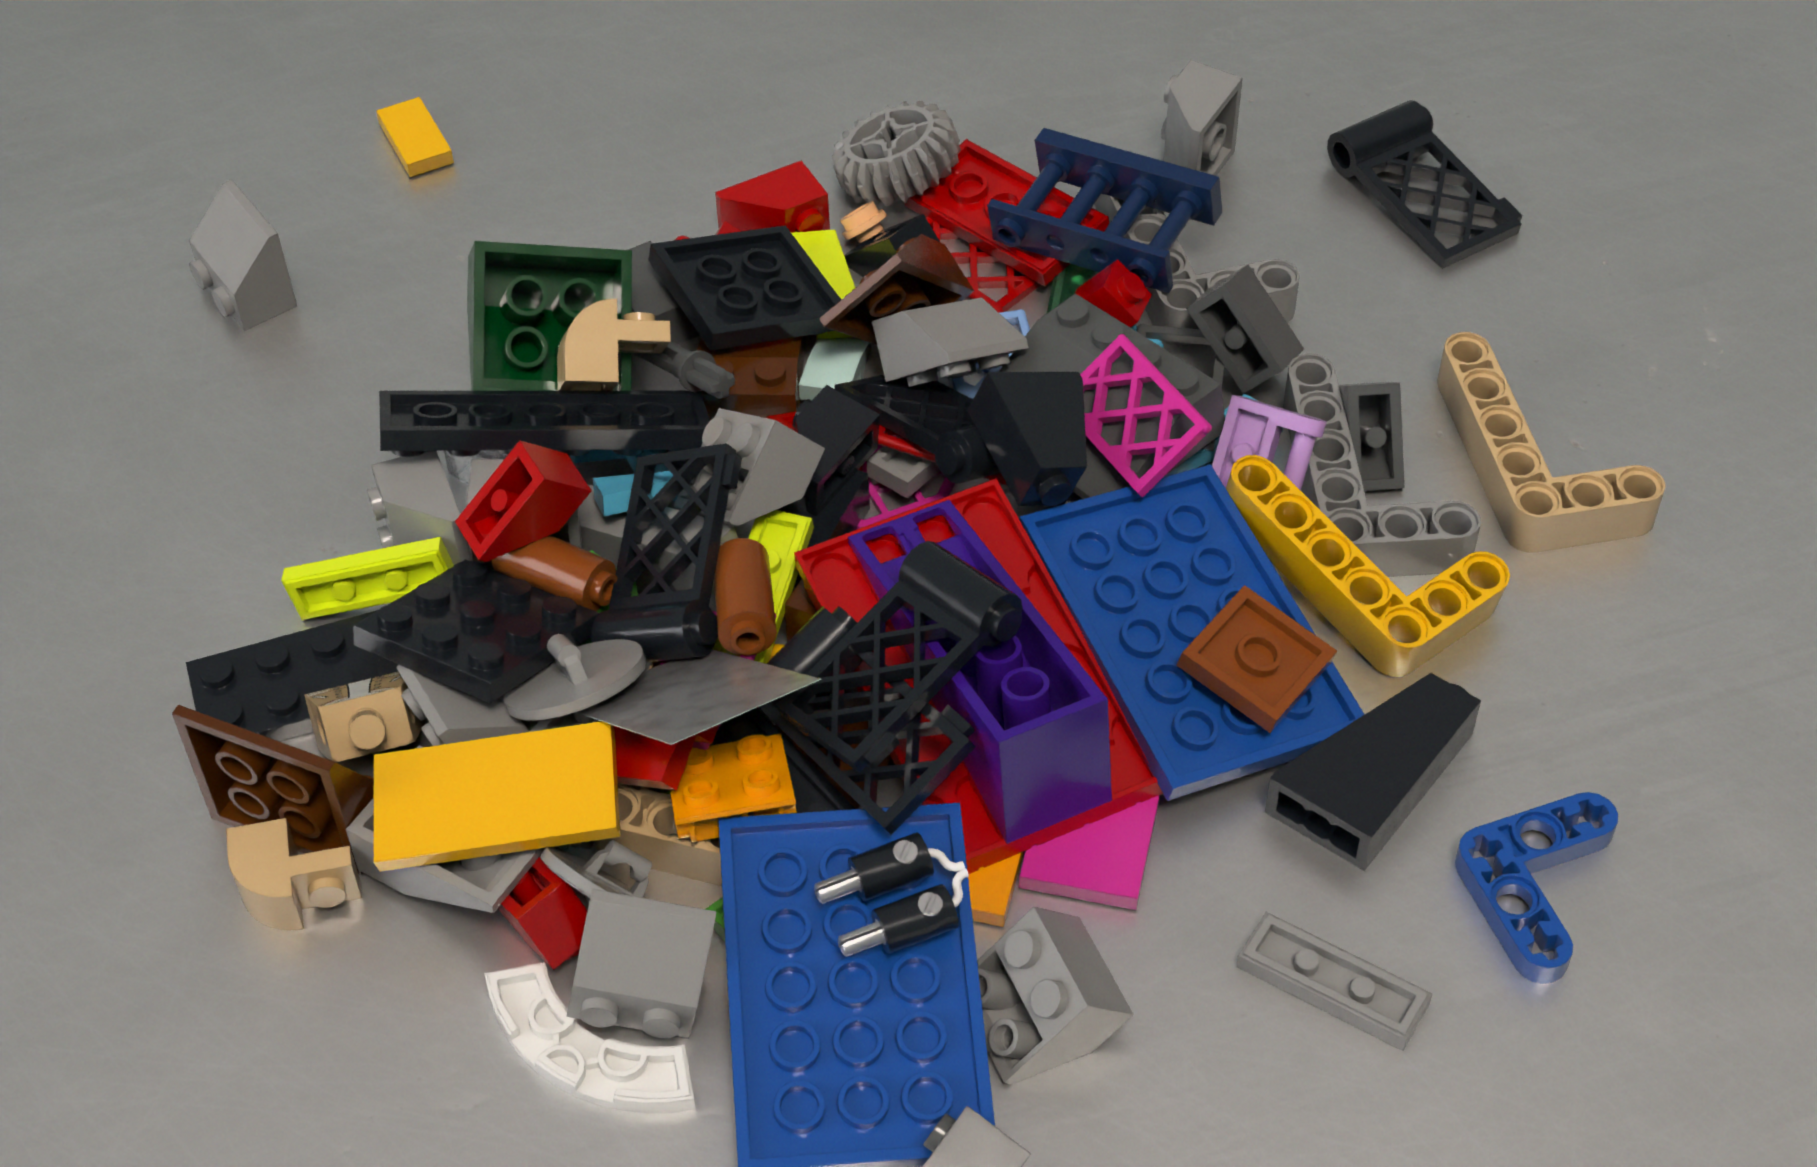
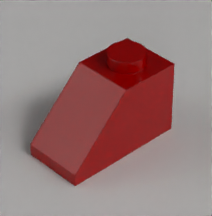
M802 160L715 192L718 228L726 221L741 231L785 225L791 233L830 230L828 193Z
M519 440L455 520V523L477 559L488 562L560 531L592 490L567 453Z
M539 857L501 903L498 910L529 947L554 970L565 960L572 959L579 954L587 909L570 885L552 872Z

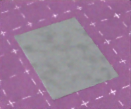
M712 649L708 655L703 657L671 660L641 673L635 681L622 691L576 713L672 745L821 679Z

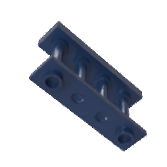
M1043 128L1034 140L1040 174L1018 205L1015 206L995 199H991L987 205L993 240L1009 247L1024 249L1096 272L1102 271L1118 259L1130 272L1140 277L1145 287L1170 293L1173 288L1169 250L1189 220H1195L1212 226L1215 225L1222 214L1220 178L1208 173ZM1057 182L1081 187L1060 219L1037 212ZM1101 194L1125 200L1104 232L1080 225ZM1145 207L1170 213L1149 245L1124 238Z

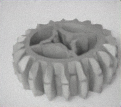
M905 101L893 108L887 105L883 111L878 113L870 112V117L865 120H856L854 122L855 128L845 130L842 133L843 139L834 145L835 153L832 155L836 177L847 196L853 197L856 203L873 201L877 205L883 202L887 207L898 200L906 203L909 197L916 194L923 196V191L929 187H938L939 179L950 176L952 174L951 167L959 163L958 154L961 149L957 131L952 119L948 117L945 110H939L937 104L925 105L923 101H917L909 105Z

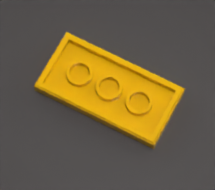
M602 721L374 755V864L379 872L621 837L615 730L613 725Z

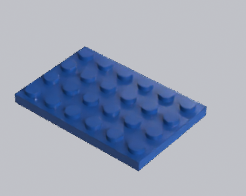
M1211 464L1163 477L1144 497H1141L1129 486L1019 517L1020 522L1078 624L1148 761L1147 765L1150 771L1156 777L1158 785L1167 801L1292 761L1365 715L1333 662H1331L1271 733L1177 666L1182 652L1244 585L1316 635Z
M960 803L920 805L892 835L865 809L718 818L738 1167H922L933 1153L923 1144L946 1113L957 1120L965 1107L969 1106L995 1126L968 877L961 882L963 898L960 904L955 907L959 920L958 928L891 954L886 953L882 944L846 957L839 948L838 937L872 924L871 912L873 909L936 885L943 884L951 898H953L952 881L957 872L945 869L936 858L931 857L934 868L933 876L867 901H863L856 891L822 904L817 899L814 891L815 883L849 871V857L916 832L922 836L928 849L934 848L942 851L951 862L963 861L967 869ZM883 807L882 809L886 812L890 807Z

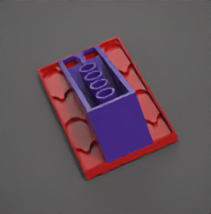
M997 478L794 552L796 568L816 610L818 611L823 606L832 613L840 606L857 623L899 581L900 568L910 551L926 541L936 542L1015 593L1021 599L1023 607L1021 613L1022 623L1017 633L1008 641L996 646L984 645L928 702L939 713L949 705L975 729L968 737L975 745L974 750L921 804L960 803L968 874L978 871L982 866L985 868L1029 850L1033 845H1041L1084 827L1086 823L1091 824L1136 805L1137 802L1142 803L1163 794L1156 777L1153 776L1145 762L1147 759L1078 624ZM902 606L886 622L885 632L913 628L914 613ZM950 637L925 641V660L945 657L957 642ZM914 643L885 648V664L887 666L914 662ZM863 661L853 672L869 670L871 668ZM914 678L904 680L910 687L914 688ZM885 683V689L892 688L888 683ZM871 685L856 689L858 692L870 691ZM921 714L920 723L930 722ZM944 734L920 737L918 762L936 760L953 742ZM907 738L898 739L900 744L889 754L895 765L905 764Z

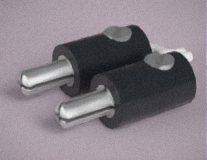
M916 832L849 857V871L815 883V895L822 904L856 891L863 901H867L933 876L934 868L931 857L936 858L945 869L957 872L952 881L953 898H951L946 887L943 884H939L873 909L871 912L872 924L838 937V945L843 955L848 957L879 944H882L886 953L891 954L958 928L959 920L955 907L960 904L963 898L961 882L969 877L963 861L951 862L942 851L934 848L928 849L922 836Z

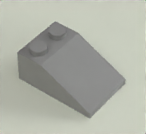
M374 798L346 828L359 871L404 895L494 913L545 849L540 848L379 872L374 864Z

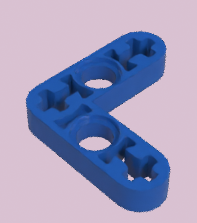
M1590 792L1578 793L1475 827L1467 831L1460 839L1455 860L1458 875L1515 969L1531 982L1548 984L1561 979L1567 971L1573 953V943L1570 935L1531 874L1599 852L1609 845L1618 823V812L1612 802L1600 794ZM1582 816L1587 821L1577 824L1579 817ZM1598 821L1600 823L1599 827L1594 828L1591 823ZM1530 830L1540 831L1551 839L1553 845L1547 849L1532 848L1522 840L1521 834ZM1570 831L1569 837L1567 838L1566 832ZM1479 851L1483 857L1473 858L1474 852ZM1494 856L1495 860L1491 868L1485 858ZM1492 874H1494L1495 879L1492 882H1490ZM1506 894L1517 895L1528 904L1529 911L1517 915L1508 913L1498 905L1496 899ZM1536 926V929H1535V932H1534V935H1533L1530 930L1533 929V928ZM1534 941L1542 952L1553 951V959L1548 960L1543 953L1532 954Z

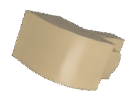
M617 298L605 299L589 305L575 317L560 342L557 354L558 391H612L619 383L618 352L662 353L671 342L670 321H656L654 314L646 312L627 313L623 315V319H617Z
M286 818L226 829L227 855L231 873L246 910L260 923L280 930L304 929L302 909L333 907L344 901L362 898L360 877L350 846L298 855Z

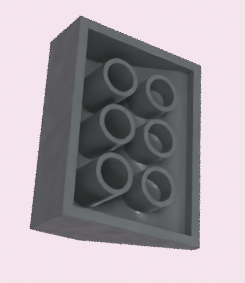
M1074 294L1036 321L1025 336L1029 348L1012 353L1009 357L1010 364L1003 365L998 372H1079L1081 374L1118 335L1124 334L1212 425L1211 432L1194 446L1168 473L1221 435L1225 418L1222 387L1219 382L1087 300ZM1126 351L1112 363L1110 375L1131 373L1133 371L1134 360ZM1155 382L1143 383L1140 407L1162 404L1164 391ZM1130 385L1108 387L1105 411L1127 408ZM1096 389L1083 392L1084 413H1092ZM1185 414L1173 415L1170 439L1181 438L1195 424ZM1160 417L1138 419L1134 443L1157 441ZM1125 421L1103 423L1101 436L1110 446L1122 444ZM1086 436L1087 468L1073 492L1085 499L1131 486ZM1155 453L1132 455L1130 468L1139 478L1153 466Z

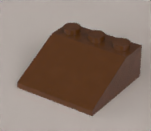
M178 705L175 708L172 716L212 819L238 827L286 818L297 851L306 854L344 846H350L351 849L346 828L374 798L373 777L361 775L334 761L184 706ZM357 868L358 874L362 875L363 872L359 871Z

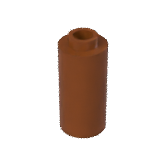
M552 535L492 560V565L496 572L511 578L525 580L533 587L555 596L570 598L577 605L594 611L610 603L613 584L618 579L615 575L616 568L612 561Z
M736 538L726 541L719 547L714 575L718 638L721 645L733 654L742 656L756 655L765 651L773 644L777 633L769 555L761 543L752 539Z

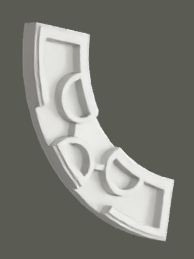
M545 962L484 973L491 1005L498 1024L507 1040L519 1056L536 1073L554 1086L582 1100L621 1111L674 1113L696 1110L685 1044L653 1047L621 1042L612 1038L604 1040L592 1034L577 1023L576 1018L566 1017L568 1009L561 1002L552 986Z

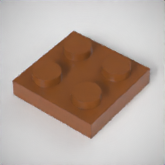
M1244 585L1182 652L1177 666L1271 733L1331 664L1337 650Z

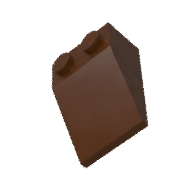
M921 234L903 243L893 257L880 268L865 275L855 289L819 319L826 328L877 345L872 321L901 311L963 301L974 290L946 245Z
M805 336L711 351L701 338L697 350H702L712 355L716 365L732 373L735 378V385L729 388V396L726 398L718 399L703 390L701 391L709 419L712 420L715 417L719 408L763 418L797 411L801 405L799 382L803 373Z

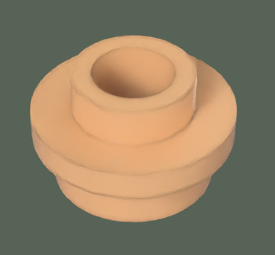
M870 201L840 220L845 229L842 235L845 240L855 237L858 243H862L884 229L880 221L887 214L884 209L878 210L875 203Z

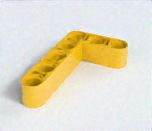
M1247 455L1239 458L1232 466L1226 490L1271 563L1382 674L1391 677H1403L1410 674L1488 620L1494 613L1508 585L1510 573L1505 562L1495 554L1478 551L1465 556L1406 596L1271 461L1258 455Z

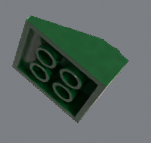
M474 241L468 255L467 284L471 391H558V348L575 317L583 309L595 302L616 298L617 319H623V315L632 313V250ZM618 352L619 383L612 391L631 390L632 353Z

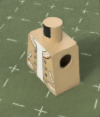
M399 671L304 695L318 750L326 758L334 762H340L408 745L416 741L422 730L421 727L425 725V720H419L402 698V692L408 686Z

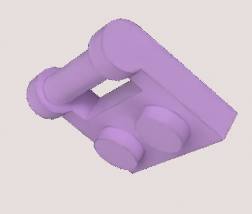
M1232 395L1212 467L1226 488L1232 466L1239 458L1247 455H1258L1273 463L1282 428L1296 431L1284 475L1301 490L1316 437L1322 438L1327 422L1316 417L1289 411L1240 395Z

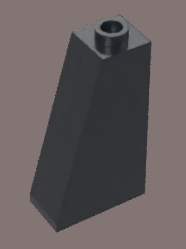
M1432 673L1426 675L1276 770L1270 777L1265 813L1365 871L1473 735L1481 700L1469 694L1459 685L1449 683Z

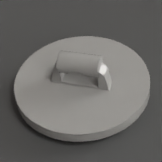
M556 634L547 643V649L555 658V661L504 694V703L509 714L520 720H545L575 713L596 705L629 686L643 672L646 666V657L640 644L631 640H604L577 647L563 634Z
M611 840L605 849L597 851L588 862L555 846L546 847L540 856L541 860L552 872L584 894V898L588 901L590 900L592 889L646 898L644 894L649 883L647 875L651 870L652 861L615 840ZM603 863L609 866L618 863L629 864L630 878L636 880L633 887L631 888L600 869Z

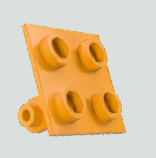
M781 734L769 736L750 735L739 741L711 745L707 750L692 747L678 789L670 790L678 840L690 838L691 843L719 838L718 818L720 817L728 818L737 814H741L743 817L748 816L749 812H753L754 816L797 813L794 790Z

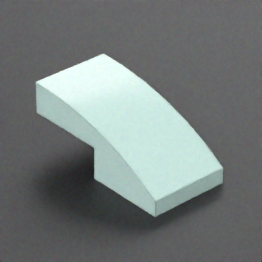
M818 338L811 350L799 382V398L812 401L826 385L834 389L835 384L862 379L871 350V343L852 338Z

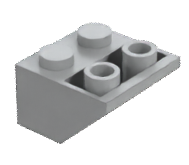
M983 298L901 311L872 321L885 381L889 382L906 378L908 387L938 381L937 372H939L940 378L947 377L948 380L978 373L976 363L979 364L980 370L1010 364L1008 354L1029 348L1026 337Z
M719 408L715 417L710 420L704 429L701 447L727 443L736 450V454L742 457L737 488L729 490L724 523L739 526L802 499L825 448L776 420ZM714 464L706 465L691 481L697 491L712 477ZM685 489L679 493L673 506L679 510L691 499ZM701 511L698 516L705 517V514Z
M398 665L396 667L408 686L401 696L419 720L428 719L429 722L421 727V729L433 746L530 732L532 729L528 720L516 719L509 714L504 703V695L492 703H488L404 666Z
M1032 907L977 960L987 1051L1004 1083L1014 1084L1091 1054L1134 1015L1080 917Z

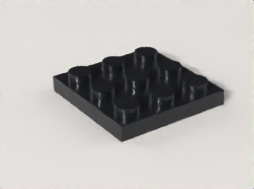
M786 225L652 243L650 245L648 261L710 351L835 331L824 327L819 318L841 299Z
M465 559L354 624L353 639L354 645L483 701L492 703L555 661V658L547 649L548 640L553 635L563 634L576 646L591 638V628L599 612L577 605L570 598L555 596L533 587L525 580L511 578L488 569L480 562Z

